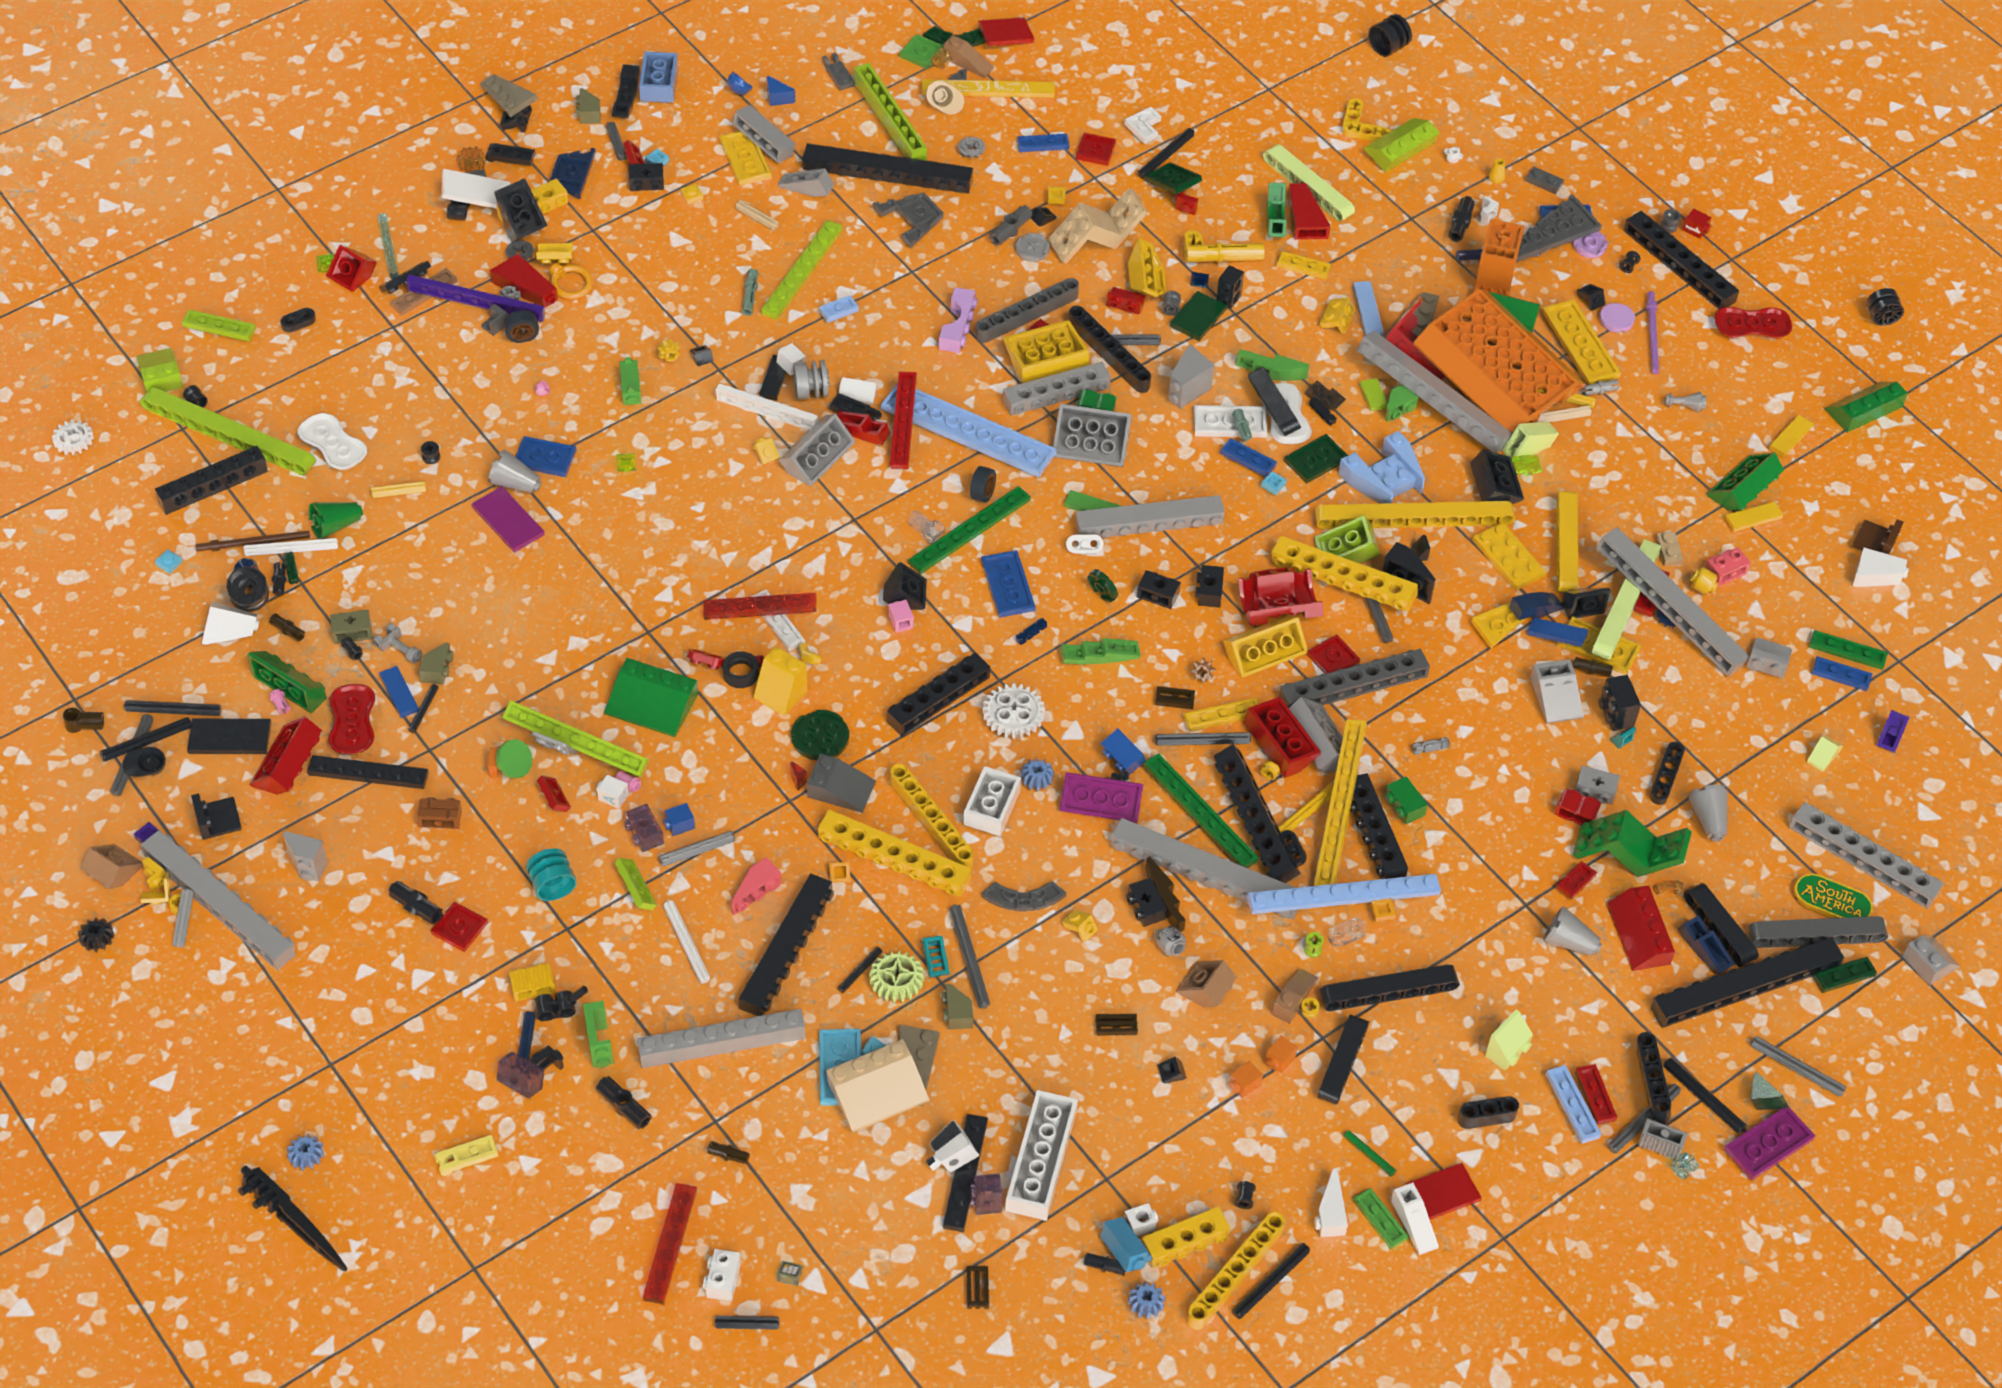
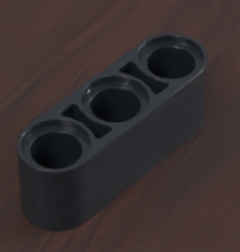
M1512 1096L1464 1103L1459 1111L1458 1124L1462 1128L1472 1129L1513 1122L1519 1109V1102Z

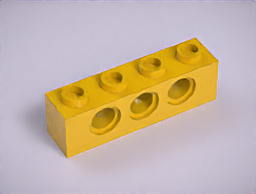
M557 179L531 190L542 214L568 203L567 190ZM496 205L498 218L503 223L499 207Z
M1218 1206L1144 1236L1141 1242L1152 1256V1259L1149 1261L1151 1268L1157 1266L1164 1267L1172 1260L1177 1258L1183 1259L1189 1253L1203 1251L1211 1244L1224 1242L1229 1237L1231 1227ZM1201 1230H1208L1210 1233H1204ZM1187 1237V1238H1190L1191 1240H1190V1241H1185V1240H1183L1182 1238ZM1164 1245H1169V1246H1171L1172 1248L1166 1249V1248H1164L1163 1246H1164Z

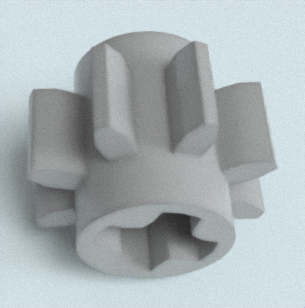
M506 286L503 290H500V296L520 301V291H516L515 287Z

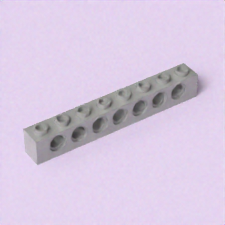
M1806 802L1803 803L1792 818L1789 826L1791 830L1926 909L1930 908L1944 885L1936 877L1922 871L1919 867L1910 864L1902 857L1886 850L1883 846L1874 843L1866 836H1862L1849 826L1838 822L1833 817L1826 815Z

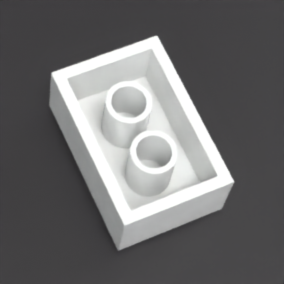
M984 766L964 810V825L1001 837L1021 791V777Z

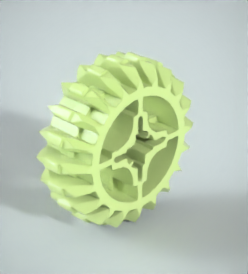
M900 950L897 954L890 951L888 956L883 953L882 959L877 958L876 963H872L869 972L870 985L873 986L874 992H878L879 998L885 996L886 1002L889 999H893L894 1003L897 999H900L902 1003L904 998L911 1000L912 995L917 996L918 990H921L923 987L924 969L921 967L920 961H916L915 956L909 957L908 952L902 955Z

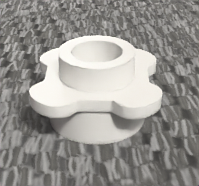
M1459 147L1446 148L1444 150V153L1447 154V161L1451 163H1456L1463 159Z

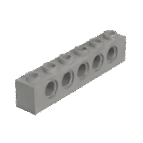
M1102 361L1004 388L1003 402L1010 416L1080 397L1081 390L1098 392L1109 389L1111 376Z

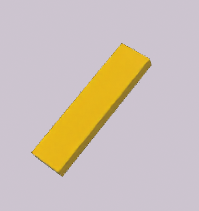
M1255 697L1183 713V719L1188 731L1193 732L1242 721L1245 719L1248 708L1259 703Z

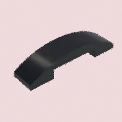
M623 64L620 75L621 82L617 100L614 102L612 117H630L637 92L640 66Z

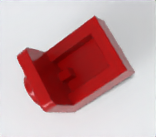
M1186 190L1175 196L1174 201L1176 202L1177 210L1192 215L1196 214L1198 198L1186 195Z

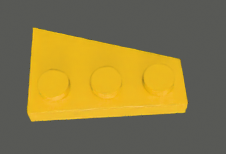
M1510 603L1472 618L1471 623L1490 649L1525 620L1519 621L1509 608Z

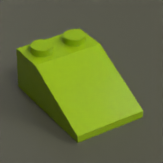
M172 347L136 356L146 392L151 387L165 392L183 388Z
M1365 515L1314 537L1317 549L1357 563L1365 562L1381 555L1373 526Z

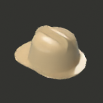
M935 81L927 89L926 96L928 102L946 114H956L964 106L962 93L944 81Z

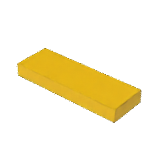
M1282 251L1276 267L1326 280L1331 264Z
M1798 415L1770 444L1769 450L1776 452V454L1784 458L1813 428L1814 423Z
M1771 502L1727 514L1725 520L1732 531L1736 532L1783 518V513L1776 502Z

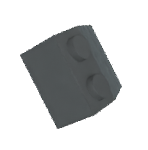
M820 754L807 783V797L863 813L876 780L838 758Z

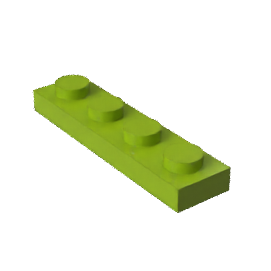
M190 309L182 321L183 327L248 342L256 330L255 324Z

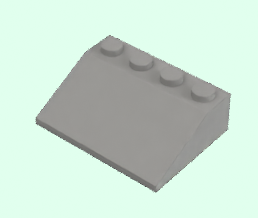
M1060 404L1053 448L1057 449L1054 457L1124 467L1132 414Z

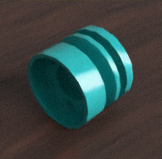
M550 848L533 855L526 864L527 873L533 882L534 890L540 900L555 901L570 894L577 885L574 872L570 868L566 853L562 849Z

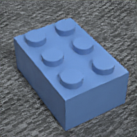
M644 51L639 84L640 101L674 102L679 69L678 53Z

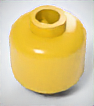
M1704 567L1695 569L1689 579L1691 588L1703 595H1707L1709 592L1713 593L1719 584L1716 582L1717 575Z

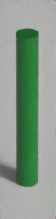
M1350 1130L1345 1133L1344 1137L1385 1172L1391 1177L1395 1175L1397 1170Z

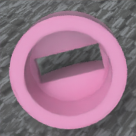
M542 380L535 385L537 395L545 396L550 393V388L546 381Z

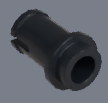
M345 637L341 641V646L345 648L351 659L358 660L362 657V648L357 646L351 637Z

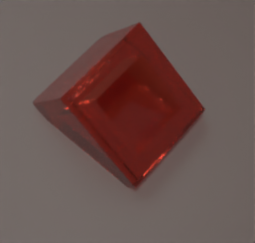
M791 761L790 775L796 789L799 791L807 783V771Z

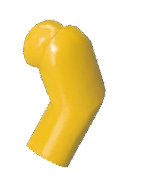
M806 643L798 646L801 660L804 663L811 665L820 664L821 656L810 652Z

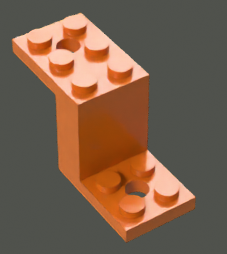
M1490 219L1473 293L1478 289H1483L1488 292L1509 296L1525 228L1524 225Z

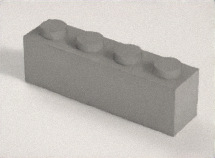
M751 105L735 111L732 124L777 163L793 156L795 143Z

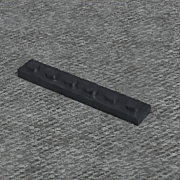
M312 755L308 768L309 776L417 789L425 788L429 774L428 769L315 755Z
M967 1114L964 1132L979 1156L955 1170L943 1229L964 1232L988 1117Z

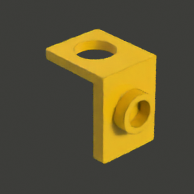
M169 872L164 877L165 891L142 892L141 903L158 905L163 902H169L171 895Z

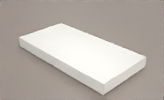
M447 169L442 171V198L497 209L496 205L498 204L494 191L510 185L509 181Z
M1194 405L1195 436L1241 437L1239 430L1235 427L1236 422L1232 413L1236 409H1242L1246 420L1249 421L1252 437L1267 438L1266 406Z

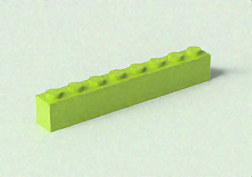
M870 63L854 67L856 86L905 158L927 161V147Z

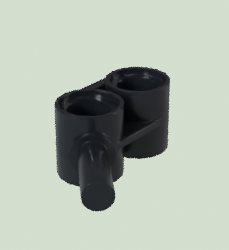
M450 200L447 207V218L465 221L470 203Z
M582 986L574 993L571 991L558 992L555 995V1000L549 994L537 996L535 998L537 1019L539 1021H550L557 1018L572 1017L576 1013L575 1004L578 999L588 992L587 987Z

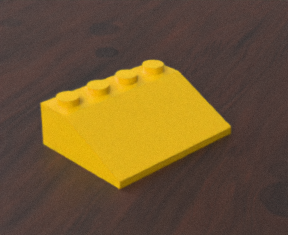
M1069 320L1003 337L1015 372L1022 383L1089 365V350Z

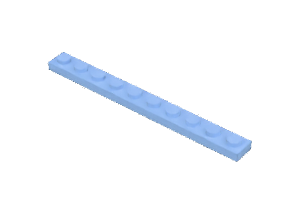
M1429 874L1248 893L1247 900L1251 914L1366 903L1390 898L1395 900L1434 896L1441 893V888L1437 875Z

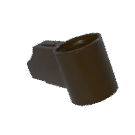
M73 707L63 712L65 729L70 733H77L81 729L104 728L103 712H80L79 709Z

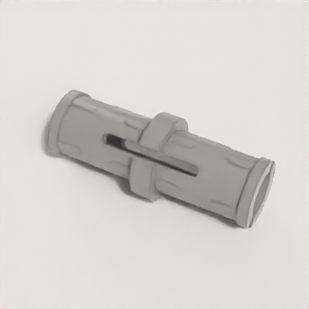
M1618 380L1597 381L1595 384L1586 385L1581 390L1589 389V391L1582 392V394L1585 396L1593 394L1602 395L1604 392L1618 390L1619 385L1612 386L1613 384H1619Z

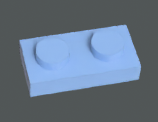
M851 295L819 307V312L827 323L859 311L858 305Z

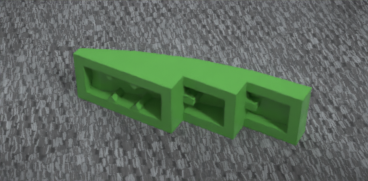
M1102 638L1101 642L1082 641L1081 645L1062 644L1060 648L1063 664H1105L1139 659L1141 657L1138 641Z

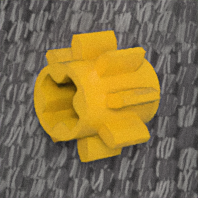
M672 339L664 340L658 347V355L661 359H665L666 362L674 361L680 354V347L677 342L673 343Z

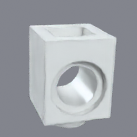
M1149 1203L1126 1210L1124 1220L1136 1236L1139 1237L1156 1230L1158 1216L1156 1211L1152 1210ZM1138 1219H1145L1146 1222H1140Z

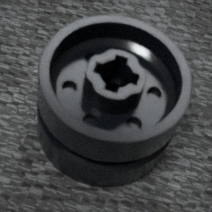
M1883 288L1877 290L1867 299L1868 310L1876 325H1891L1897 322L1904 314V308L1898 293L1894 289Z

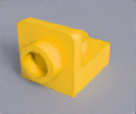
M147 856L142 861L145 869L143 872L148 877L147 883L150 891L155 892L164 886L166 873L161 866Z

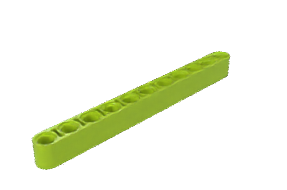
M151 387L140 400V404L146 410L242 451L258 446L266 461L299 475L305 476L316 463V458L305 450L155 387Z

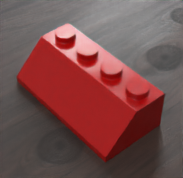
M1281 697L1248 708L1243 723L1270 760L1278 765L1280 773L1284 778L1300 773L1321 754L1319 748Z
M306 716L285 724L249 785L276 795L290 791L294 786V779L302 772V765L310 758V751L319 742V736L323 730Z
M1650 886L1630 888L1609 901L1607 906L1632 971L1671 965L1675 950Z

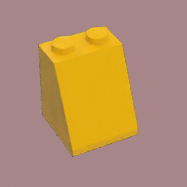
M775 646L763 660L754 699L785 717L808 692L807 664Z

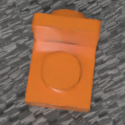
M501 746L489 747L488 768L490 778H498L499 769L496 763V753Z

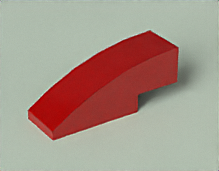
M844 411L837 413L838 418L851 436L860 440L883 445L891 434L887 422L873 421L870 415Z

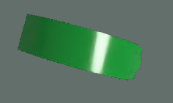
M1268 182L1266 221L1267 235L1270 237H1286V183Z

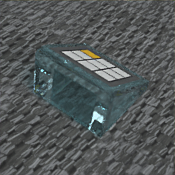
M782 1261L777 1272V1281L798 1286L804 1266Z

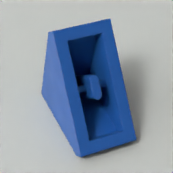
M770 76L766 77L770 106L793 104L796 102L794 88Z

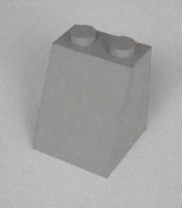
M1191 344L1186 348L1170 375L1168 399L1179 409L1212 389L1214 364Z

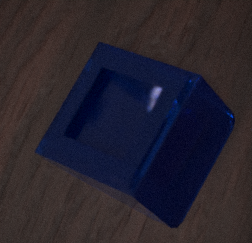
M1192 272L1190 285L1208 288L1209 274Z

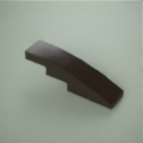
M1148 857L1146 860L1147 877L1152 879L1167 908L1166 919L1171 926L1182 932L1185 929L1186 919L1179 912L1180 901L1173 894L1174 883L1154 860Z

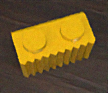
M540 963L526 969L517 968L509 972L515 1001L534 998L542 994L556 993L551 967L548 963L546 965Z

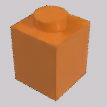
M1281 1035L1267 1050L1265 1062L1271 1069L1282 1073L1296 1057L1298 1046Z
M1248 1061L1230 1074L1229 1086L1234 1093H1238L1241 1098H1244L1261 1086L1263 1074Z

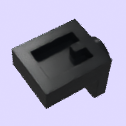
M1588 284L1577 290V296L1589 302L1590 310L1593 311L1605 305L1604 290L1602 288Z

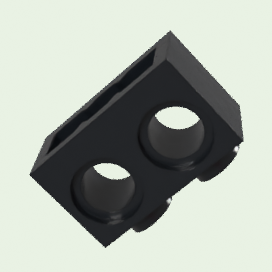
M1230 265L1219 277L1217 301L1226 304L1228 308L1232 309L1242 295L1244 271Z

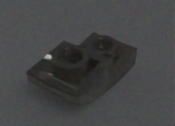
M1318 380L1305 392V395L1309 398L1317 397L1321 401L1320 403H1323L1328 409L1333 411L1346 400L1334 388L1328 390Z

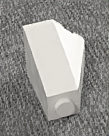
M211 601L202 644L206 645L252 636L253 631H257L259 620H256L257 614Z

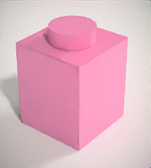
M907 600L888 604V616L895 633L912 629L914 617Z

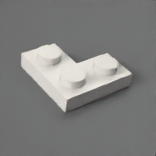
M1149 107L1125 119L1124 125L1145 144L1158 137V132L1152 125L1161 121V115L1152 107Z

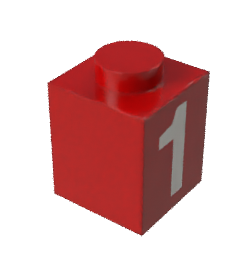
M1693 209L1685 218L1682 230L1701 239L1704 234H1708L1710 231L1712 217Z

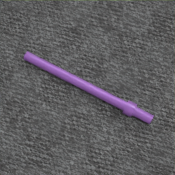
M1649 291L1646 307L1649 312L1652 373L1658 374L1657 302L1655 301V293Z

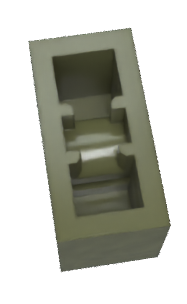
M369 610L330 615L334 644L342 643L341 641L345 637H351L353 641L373 638Z

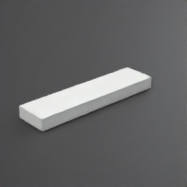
M766 589L750 597L751 603L788 652L805 643V639Z

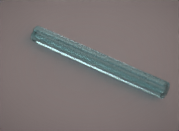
M383 213L378 214L377 217L389 276L393 279L399 275L387 214Z

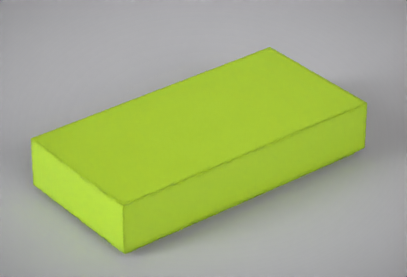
M1378 379L1360 381V387L1370 411L1386 409L1388 403Z

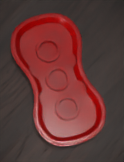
M1723 307L1716 311L1715 323L1719 332L1728 338L1760 335L1772 339H1780L1789 335L1792 331V321L1788 313L1775 307L1754 311L1736 307Z
M348 684L338 687L331 694L330 706L334 713L335 721L328 741L334 751L342 754H358L366 751L372 745L375 735L369 716L375 703V693L369 686Z

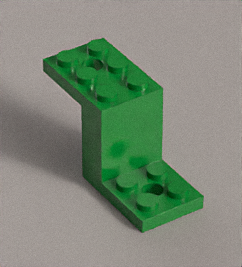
M1624 810L1582 824L1575 843L1573 856L1580 859L1608 850L1633 874L1640 877L1683 864L1692 831L1684 828L1656 837L1628 810Z

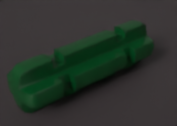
M291 551L289 553L286 552L284 553V560L289 583L292 585L294 583L297 584L299 577L294 553Z

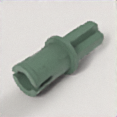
M1242 409L1234 410L1232 416L1236 422L1235 427L1239 430L1241 438L1244 441H1248L1252 438L1249 421L1246 420Z

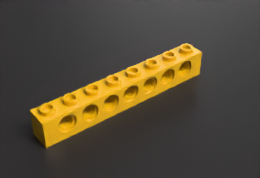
M1283 536L1279 538L1272 550V563L1279 567H1293L1295 572H1305L1306 569H1311L1312 579L1321 580L1329 585H1335L1346 591L1377 600L1382 604L1391 605L1399 610L1409 612L1418 595V584Z
M828 810L818 827L819 839L825 843L839 846L842 850L851 851L861 858L870 859L878 865H884L897 873L906 874L914 880H920L933 888L942 889L950 895L961 897L971 881V868L832 810Z

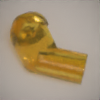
M1665 880L1653 885V890L1656 894H1660L1666 890L1673 889L1674 894H1681L1684 892L1682 886L1684 884L1678 880Z

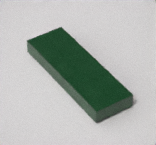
M1867 956L1814 973L1813 979L1821 992L1825 993L1875 977L1877 971Z

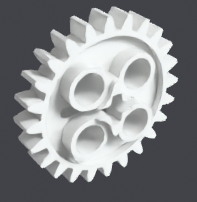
M1013 683L1012 687L1009 688L1005 684V689L998 686V692L992 690L991 695H987L983 706V719L986 720V726H991L992 732L998 730V736L1005 733V738L1009 734L1012 735L1013 739H1015L1016 735L1023 738V733L1030 736V730L1036 732L1037 727H1041V721H1044L1045 715L1044 702L1041 701V696H1036V691L1030 692V687L1023 689V684H1021L1019 688H1016L1015 683Z

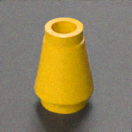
M1499 158L1495 160L1489 173V178L1492 183L1500 184L1505 180L1506 176L1505 161Z

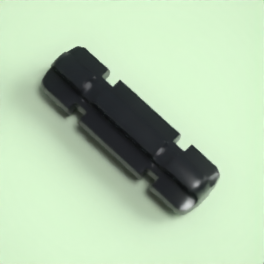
M1317 397L1311 399L1309 405L1315 409L1321 418L1330 426L1335 424L1337 418L1323 403H1320L1321 401Z

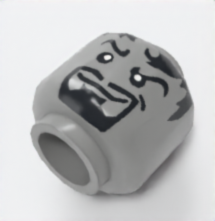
M1169 926L1160 930L1156 943L1166 955L1177 956L1184 951L1186 938L1177 928Z

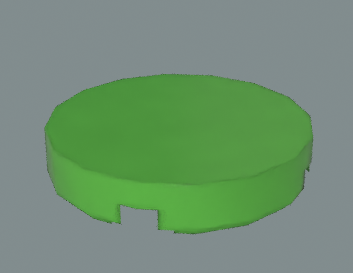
M517 739L508 740L498 748L496 763L498 769L504 773V776L512 779L525 776L532 767L533 758L531 750L523 741Z

